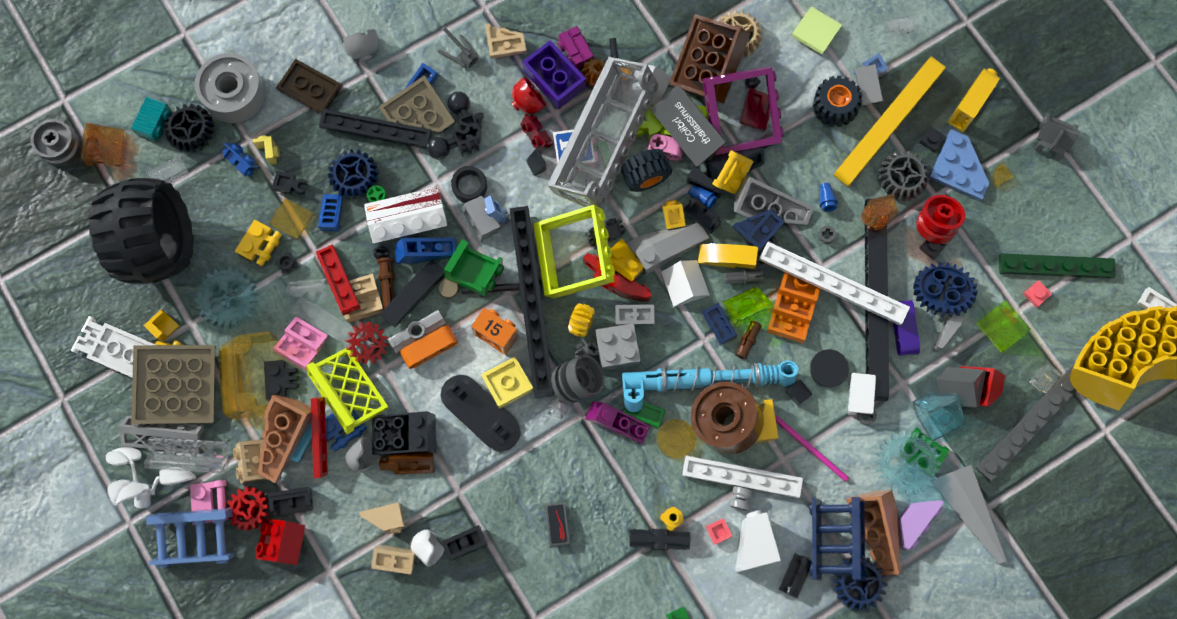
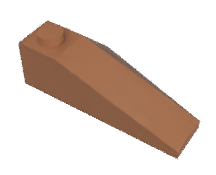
M272 395L264 413L265 427L264 431H262L263 446L260 451L258 474L276 483L309 426L311 407L299 400Z
M893 490L873 491L853 496L861 497L865 500V541L871 550L870 555L873 561L877 562V568H883L880 574L900 575L898 518ZM851 497L846 498L847 504L852 502Z

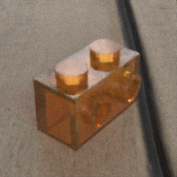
M893 194L870 199L861 213L862 221L866 224L867 229H882L885 225L890 224L898 214Z

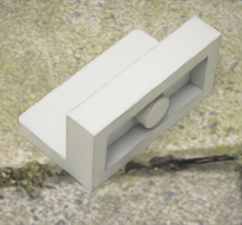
M851 374L848 415H856V413L873 414L875 375Z

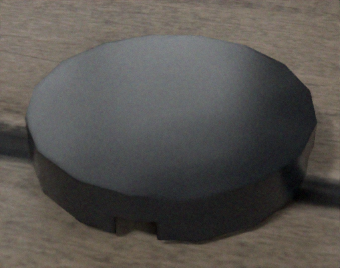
M822 350L811 360L810 375L822 387H837L848 377V361L843 354L836 350Z

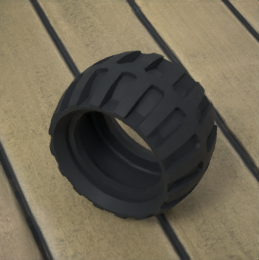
M154 178L128 179L107 187L92 200V207L89 211V233L92 238V246L97 254L100 265L108 272L107 274L111 278L131 284H150L171 278L189 266L190 259L193 256L194 243L192 223L181 194L171 183Z

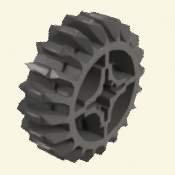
M900 151L898 154L894 152L882 162V168L878 171L881 174L878 180L883 181L880 185L881 187H886L885 193L889 191L892 193L891 198L897 195L898 200H901L902 197L905 200H909L910 197L914 199L917 197V194L921 195L923 190L927 188L926 183L930 181V178L927 176L930 174V171L925 170L928 164H922L923 158L919 160L916 158L917 153L911 156L910 151H907L906 154L903 151ZM896 164H903L901 168H891ZM907 183H917L913 187H905Z

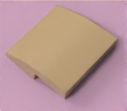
M370 274L350 280L349 282L361 308L345 315L346 322L350 323L382 313L384 309L374 275Z

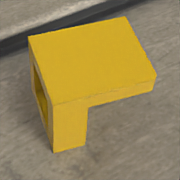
M159 310L144 325L161 342H164L179 328V325L163 310Z

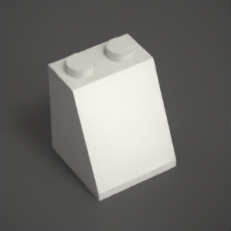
M761 510L747 514V518L742 520L735 567L736 572L781 561L767 512L761 513Z

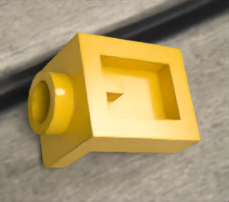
M676 199L665 201L666 204L661 205L664 213L666 229L686 226L682 203L677 202Z

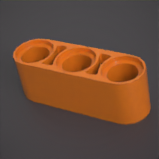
M446 325L404 347L400 354L408 369H413L454 347L458 341L450 326Z

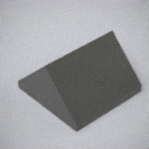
M947 367L936 379L940 404L979 409L986 370Z

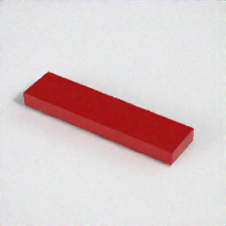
M332 244L316 251L341 314L344 316L360 309L361 307L334 245Z
M315 397L310 399L314 478H322L328 475L325 398Z

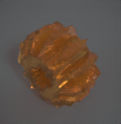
M598 57L595 60L590 58L583 65L581 74L586 78V83H589L590 87L595 86L604 68L605 59L601 61Z

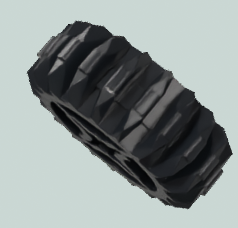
M191 103L189 107L183 104L182 109L176 106V112L170 111L172 116L166 117L168 122L163 123L166 128L163 131L166 135V140L170 142L173 148L180 152L183 150L185 153H188L191 149L192 152L196 153V148L203 150V144L209 146L207 140H213L211 134L215 133L213 128L215 123L212 121L213 117L211 114H208L209 112L199 105L195 107ZM191 117L200 118L202 121L192 120ZM177 136H186L188 140L179 139Z

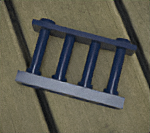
M851 497L852 502L844 505H821L820 499L812 498V503L809 505L810 515H812V564H810L812 579L822 581V574H850L853 576V580L866 581L865 500L863 498ZM822 513H850L852 515V523H849V525H822ZM822 533H850L852 535V543L850 545H822ZM822 553H850L852 555V564L850 566H822Z

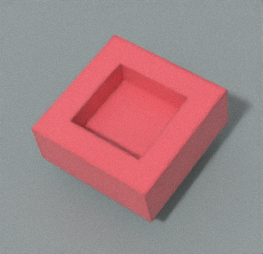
M1038 280L1023 295L1037 308L1052 293Z
M724 518L705 527L713 545L732 537Z

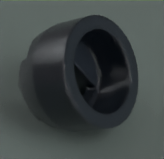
M757 77L745 79V86L748 89H755L761 83Z
M378 246L375 248L373 254L376 260L389 257V251L386 247ZM377 251H383V252H386V253H385V254L377 253Z

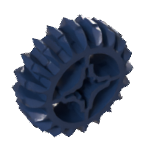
M350 149V154H347L346 151H343L344 156L337 155L338 160H332L333 166L328 168L331 172L328 173V178L331 179L329 184L333 186L335 192L338 191L340 196L345 194L347 199L351 195L354 199H357L358 194L363 198V193L367 192L370 187L375 186L373 182H378L376 177L379 175V171L376 169L378 166L376 163H373L374 159L368 157L366 152L362 154L361 150L358 149L354 153ZM364 165L368 168L366 178L361 174ZM341 171H343L345 177L343 178V183L339 181V175Z
M850 557V563L846 559L842 561L844 566L852 564V557ZM866 557V569L873 577H866L868 582L861 585L862 589L860 586H851L857 582L853 580V576L852 580L845 584L846 574H833L838 577V580H832L833 584H838V587L834 588L833 591H840L841 593L836 598L842 599L844 597L842 605L846 606L850 602L849 609L851 610L855 606L857 611H862L863 607L868 611L870 610V605L877 607L875 600L878 602L883 601L879 594L886 595L887 593L885 590H882V587L888 586L887 583H882V579H886L887 576H880L879 573L883 571V568L875 569L877 562L874 561L870 564L871 560L869 557ZM875 583L873 593L867 598L868 586ZM854 589L862 601L851 597L847 590Z

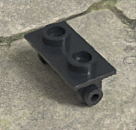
M692 197L689 200V204L683 210L704 230L711 234L721 225L720 217H717L710 209L707 211L705 209L706 206L699 198Z
M612 218L605 222V228L608 231L610 240L623 235V232L626 231L623 225H619V223L623 222L621 219L616 220V218ZM592 227L585 236L591 237L589 240L591 247H597L595 230Z
M794 553L779 590L798 598L812 561L806 556Z

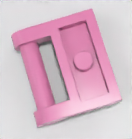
M226 480L190 485L192 511L214 509L213 489L216 488L218 509H226ZM206 520L205 524L213 523V520Z

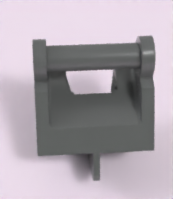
M1047 112L1039 126L1040 132L1037 137L1039 143L1034 150L1040 152L1042 149L1048 148L1056 152L1053 158L1060 160L1065 152L1070 151L1078 138V125L1066 123L1050 116L1051 114Z

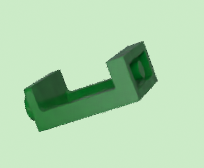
M461 240L444 268L445 279L486 297L487 293L493 290L497 276H501L503 273V258L498 257L495 260L469 248V242Z

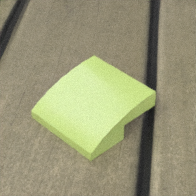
M811 6L794 30L792 37L823 54L840 30L842 24Z

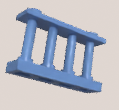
M232 508L157 513L146 516V525L154 524V528H156L158 558L149 561V565L165 568L169 567L170 564L204 561H216V564L228 563L229 559L235 557V552L226 553L224 522H226L227 518L232 517ZM206 520H213V523L216 525L218 552L216 554H206L204 530ZM193 521V524L196 525L198 555L186 554L184 527L186 522ZM167 523H174V526H176L178 556L167 557L165 526H167Z

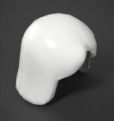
M430 530L420 531L411 541L412 552L427 567L434 565L441 558L445 550L437 541L436 535Z

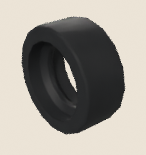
M461 167L452 176V191L455 197L464 203L480 196L484 197L487 191L486 177L477 167ZM466 175H474L480 181V188L473 194H463L458 188L459 180Z

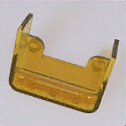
M271 331L238 335L219 348L222 410L224 415L230 419L264 416L268 405L257 406L254 395L248 392L243 393L240 355L247 354L254 344L277 342V337Z

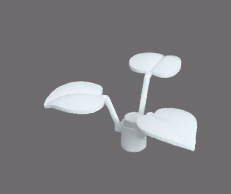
M122 447L106 454V461L109 464L125 465L129 463L134 479L132 482L118 480L109 485L108 495L115 506L125 500L134 498L135 507L147 508L151 505V495H155V489L159 481L161 484L172 485L196 479V476L188 469L181 466H170L159 471L160 476L156 477L150 489L147 484L138 483L133 462L141 459V452L138 449Z

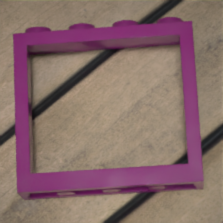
M771 67L702 79L708 121L721 135L714 85L763 75L766 77L774 137L722 146L715 152L716 155L730 153L731 150L735 152L782 143L784 131L779 122L781 110L777 107L779 93L775 89L774 84L777 78L775 71Z

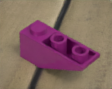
M592 401L585 418L604 429L641 444L644 443L650 425L604 402Z

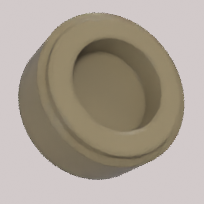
M444 279L439 284V292L444 298H453L458 293V285Z

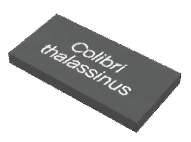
M680 85L676 86L650 109L696 167H699L727 143Z

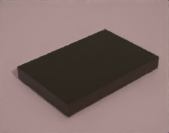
M295 58L276 86V90L322 115L323 109L329 108L343 86L336 80Z

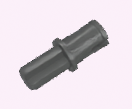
M743 269L742 272L725 273V283L746 284L747 282H762L763 277L759 275H763L762 269L745 271Z

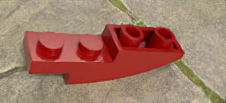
M588 252L583 257V263L595 272L593 278L602 276L599 257ZM616 271L614 282L601 285L606 290L631 300L649 302L652 296L650 289L644 284H638L635 281L636 278L631 282L620 273L617 276Z

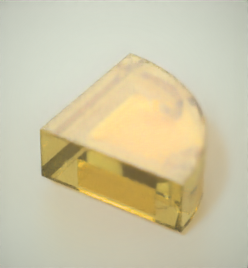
M1003 162L994 170L993 183L996 188L1013 178V175Z

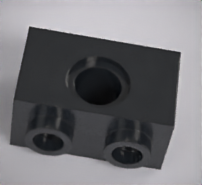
M479 525L441 541L449 561L456 560L488 546L482 528Z

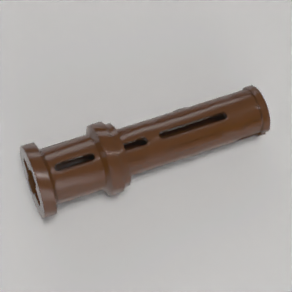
M389 257L377 259L380 272L378 279L382 284L384 309L394 299L393 280H395V274H393L392 266L394 259Z

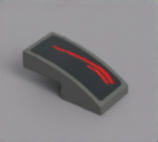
M565 502L545 505L550 548L569 546Z

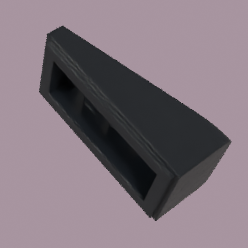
M693 165L686 182L692 186L696 185L714 193L717 198H720L723 190L712 184L713 181L698 167Z

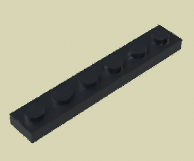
M323 109L319 122L321 129L427 149V144L432 134L431 129Z

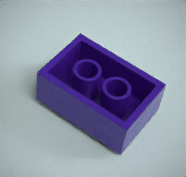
M551 40L522 61L523 72L558 110L586 88V78Z

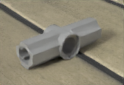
M437 310L418 322H412L408 328L390 337L388 341L395 353L398 354L404 347L447 324ZM417 328L422 329V332H421L420 335H418V336H414V335H413V331H414L415 329H417Z

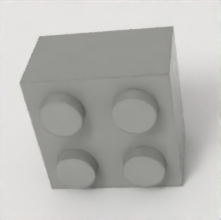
M634 323L595 330L602 372L640 365Z

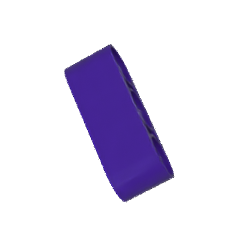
M912 300L898 301L910 308L901 326L893 322L897 353L899 356L918 355L920 353V342L914 303Z

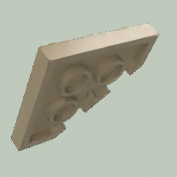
M426 76L421 77L379 106L390 122L431 129L434 132L442 133L456 123Z

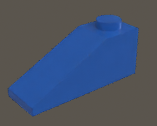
M402 238L394 245L397 264L451 258L457 248L455 238Z

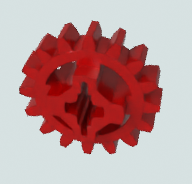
M367 322L366 326L364 323H359V328L353 326L354 332L347 333L350 339H346L345 342L350 343V346L346 347V350L352 351L349 356H356V362H360L362 359L363 364H367L368 360L370 363H375L374 358L382 359L380 353L386 354L383 348L389 345L384 343L388 336L382 335L385 330H378V324H374L372 327L371 322ZM360 332H362V335L359 338H356L357 335ZM374 333L377 335L379 341L375 339ZM370 341L374 344L364 345L360 342ZM355 345L359 347L360 353L357 351Z
M245 487L244 491L237 489L238 495L231 494L233 500L227 501V503L232 508V517L227 519L233 520L232 526H237L239 530L245 528V530L251 531L252 527L255 529L259 528L258 523H265L263 517H269L266 510L270 508L266 505L269 499L263 498L264 492H258L259 489L254 487L252 490L250 487ZM248 496H254L256 500H251ZM239 518H245L248 522H243Z

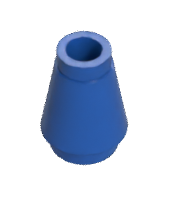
M821 184L820 207L824 212L836 210L838 200L831 184Z
M693 185L689 190L688 194L691 197L699 198L706 206L705 209H711L717 201L714 193L696 185Z

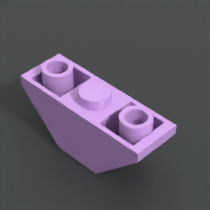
M927 501L907 505L898 517L900 547L903 551L913 550L919 543L917 538L921 533L925 534L931 527L929 522L933 517L937 518L942 512L941 506L944 503L943 501Z

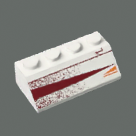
M438 187L364 204L372 243L447 226V219Z

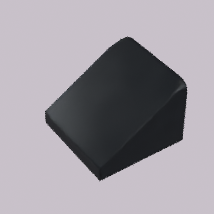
M535 149L526 160L534 176L546 171V162L539 149Z
M801 380L785 391L797 407L813 395Z

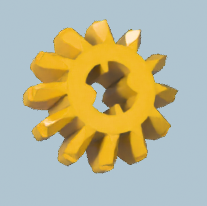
M579 303L576 305L570 317L569 333L578 337H585L594 319V308L586 304Z

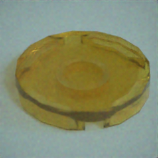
M672 419L660 427L657 434V445L665 456L680 459L687 456L694 448L696 435L693 428L687 422Z

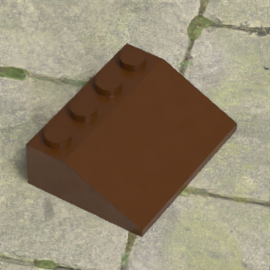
M695 14L669 85L675 87L680 85L683 90L705 97L702 79L736 73L750 33L740 27ZM733 81L714 85L717 102L725 103Z

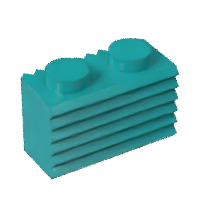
M146 96L131 126V130L138 136L156 142L158 137H161L164 132L163 123L167 121L166 117H171V108L167 103Z

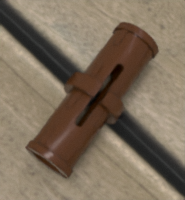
M753 320L750 321L749 327L745 335H742L741 344L735 353L738 358L747 359L752 346L756 344L755 339L762 327L760 323Z

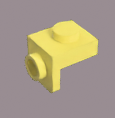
M264 135L253 139V144L257 149L265 148V156L269 164H278L277 157H280L279 148L272 137Z

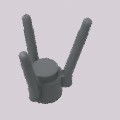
M443 27L445 33L462 51L459 54L460 60L440 49L437 50L438 53L457 62L463 68L465 66L468 68L473 66L478 60L477 53L472 50L462 35H459V38L465 47L446 27Z

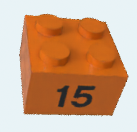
M483 308L471 325L473 334L506 356L518 339L516 325L508 319L505 321L499 317L500 314L495 310Z

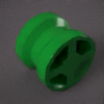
M372 186L367 191V198L370 203L388 199L385 190L381 186Z

